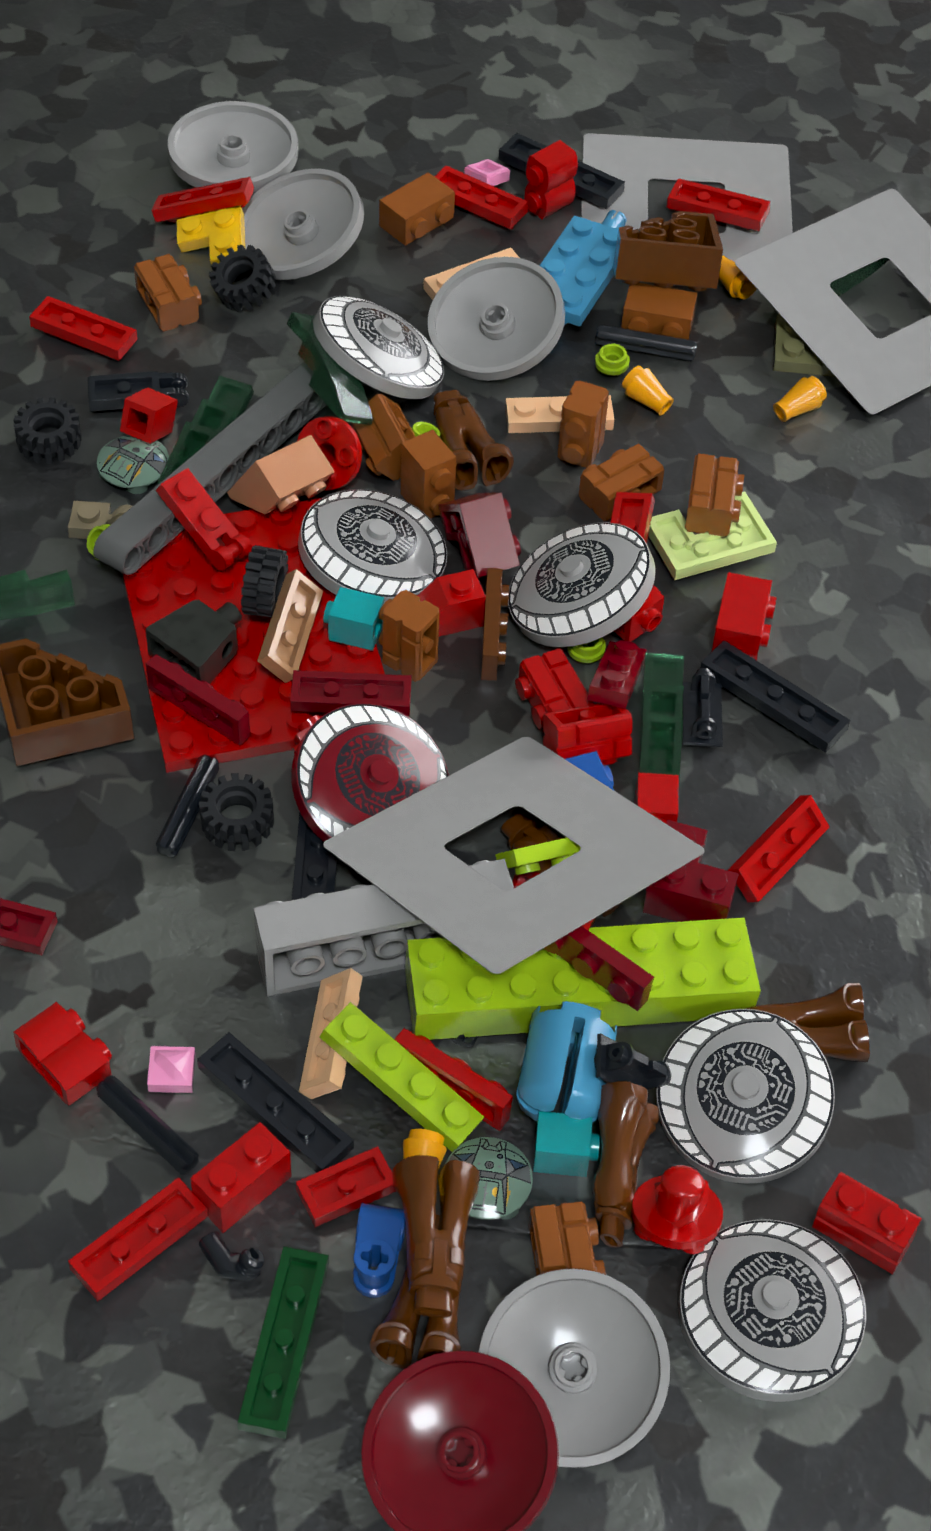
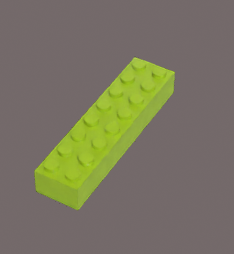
M745 918L590 928L589 931L654 976L648 1001L638 1012L628 1004L615 1000L604 987L591 978L581 976L570 963L557 954L549 953L544 948L506 971L494 974L444 937L407 940L405 974L413 1034L422 1035L429 1040L457 1038L459 1035L476 1037L529 1033L531 1016L538 1006L541 1005L539 1012L541 1013L547 1010L561 1009L563 1001L581 1003L599 1009L601 1011L600 1019L609 1024L610 1027H615V1025L630 1026L698 1021L717 1012L756 1006L761 989Z

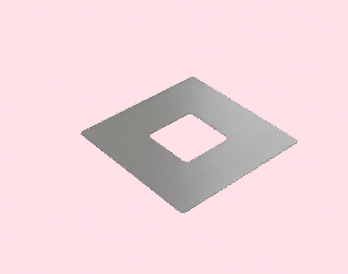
M592 133L585 134L583 137V163L625 181L624 192L608 209L582 198L581 218L601 224L610 210H616L612 219L620 211L626 216V225L632 226L633 230L639 229L641 221L648 220V181L651 179L677 180L680 178L695 182L721 183L725 186V190L771 201L770 212L760 231L726 223V231L719 233L723 246V255L732 261L793 233L789 156L786 145Z
M895 189L883 191L735 260L736 266L870 414H876L931 386V315L884 338H877L830 287L831 282L881 258H887L892 261L931 304V226Z
M522 737L337 834L326 840L323 844L327 850L494 974L506 971L701 856L705 851L703 847L531 737ZM519 806L581 847L579 852L516 888L503 890L447 851L444 846L446 843L508 809Z

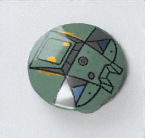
M130 435L121 436L108 442L97 456L99 477L115 486L127 488L128 492L132 494L146 492L148 485L158 481L170 467L169 454L162 443L155 441L149 444Z
M494 1137L471 1139L455 1149L446 1161V1163L451 1160L468 1162L479 1170V1189L469 1216L483 1220L500 1218L509 1220L519 1213L520 1208L530 1195L533 1184L530 1163L520 1149L505 1140Z

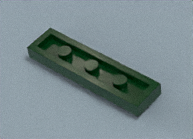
M283 1246L238 1419V1430L286 1439L326 1278L329 1255Z

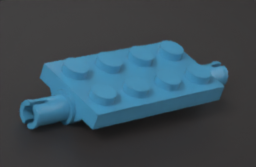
M610 210L601 224L586 218L573 216L540 264L554 278L561 291L565 305L564 325L570 323L581 326L614 276L613 264L618 229L625 226L627 222L626 216L619 211L614 219H612L616 210Z

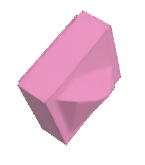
M490 159L465 167V174L492 186L510 181V169Z
M151 1046L147 1082L148 1092L193 1093L195 1047Z

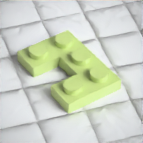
M742 492V496H735L734 500L741 501L739 522H731L730 532L726 537L710 535L709 532L696 535L693 532H688L685 529L686 520L680 510L652 517L648 536L674 580L775 552L777 541L746 492Z

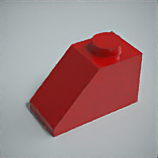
M474 569L437 577L417 595L420 597L421 602L426 600L439 608V637L484 626L486 596Z

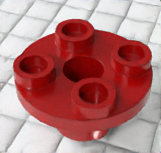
M319 417L310 421L301 430L297 441L312 435L335 471L324 482L327 486L325 490L339 489L348 485L356 477L362 461V448L357 433L346 421L337 417Z
M676 1165L668 1168L662 1176L651 1178L638 1187L634 1194L631 1214L635 1223L634 1231L639 1238L653 1241L664 1247L681 1249L688 1254H698L705 1249L706 1244L718 1235L723 1220V1207L717 1195L709 1188L708 1181L704 1180L697 1170L685 1165Z

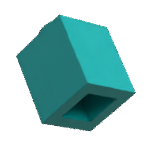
M340 587L335 600H329L324 611L323 622L328 624L329 640L373 651L383 627V621L379 619V612L384 604V597Z
M539 1111L533 1172L587 1177L589 1160L598 1161L600 1134L592 1133L593 1116L585 1119L568 1117L564 1113Z

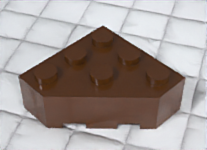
M679 211L672 213L671 220L665 222L661 217L641 221L639 229L633 230V227L629 225L619 227L613 264L615 279H620L621 282L630 285H636L642 281L652 282L662 288L683 285L694 291H706L707 288L717 289L723 246L714 214Z
M26 638L0 644V706L16 766L134 739L131 710L121 679L110 674H106L105 677L87 669V664L61 653L58 656L41 650L40 644Z

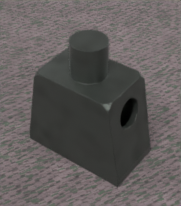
M193 600L145 629L148 654L152 657L157 654L169 662H175L186 673L199 681L203 680L210 684L238 650L235 625L242 620V615L238 608L230 602H226L218 610L214 611L200 600Z

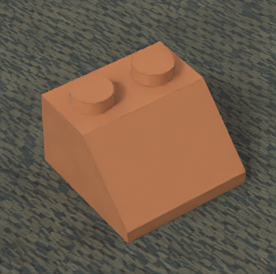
M309 435L255 461L227 494L232 500L263 514H267L279 508L280 512H284L300 501L299 497L306 494L308 499L324 491L327 488L324 482L335 471L312 435Z

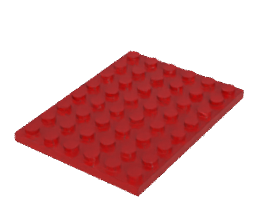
M322 498L299 501L284 512H280L279 508L267 514L254 509L225 513L224 515L237 532L245 535L250 540L252 547L256 545L287 551L288 571L286 574L297 569L323 591L298 671L385 674L376 644L372 651L329 640L328 624L323 622V617L328 601H334L336 595L318 583L309 573L301 559L298 548L299 532L304 516L310 507ZM186 529L180 532L131 575L122 573L166 773L194 768L198 758L204 754L209 757H215L219 763L290 751L292 747L296 746L294 742L296 734L301 732L298 725L317 714L321 718L327 713L291 711L292 680L287 683L283 682L257 661L271 618L243 614L244 612H242L241 599L243 595H241V590L244 586L243 576L246 573L245 566L246 562H249V554L242 559L236 557L233 565L223 571L218 570ZM221 539L217 540L220 545L226 547ZM193 600H200L214 611L218 610L226 602H230L238 608L242 615V620L235 625L238 650L210 683L217 692L230 700L239 701L249 711L250 736L240 746L153 692L148 687L146 663L152 656L148 654L145 629Z

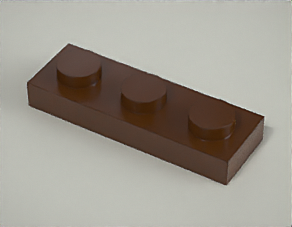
M487 568L481 680L496 681L498 665L505 666L507 643L499 642V636H507L508 613L500 612L501 607H508L509 585L502 584L503 569Z

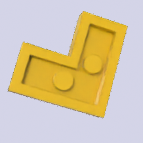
M241 206L177 219V244L181 253L209 247L212 265L213 262L220 263L217 257L221 253L227 256V249L231 247L234 252L237 251V245H244L246 249L245 220Z

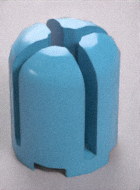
M563 1001L561 1009L547 1010L539 1013L540 1005L531 1016L530 1029L516 1093L520 1110L537 1122L539 1111L551 1112L554 1110L563 1081L566 1060L569 1057L559 1113H564L568 1117L585 1119L593 1116V1123L598 1119L602 1085L607 1084V1082L596 1077L597 1070L594 1057L597 1052V1034H603L616 1041L617 1025L612 1029L609 1024L600 1019L601 1011L585 1004Z

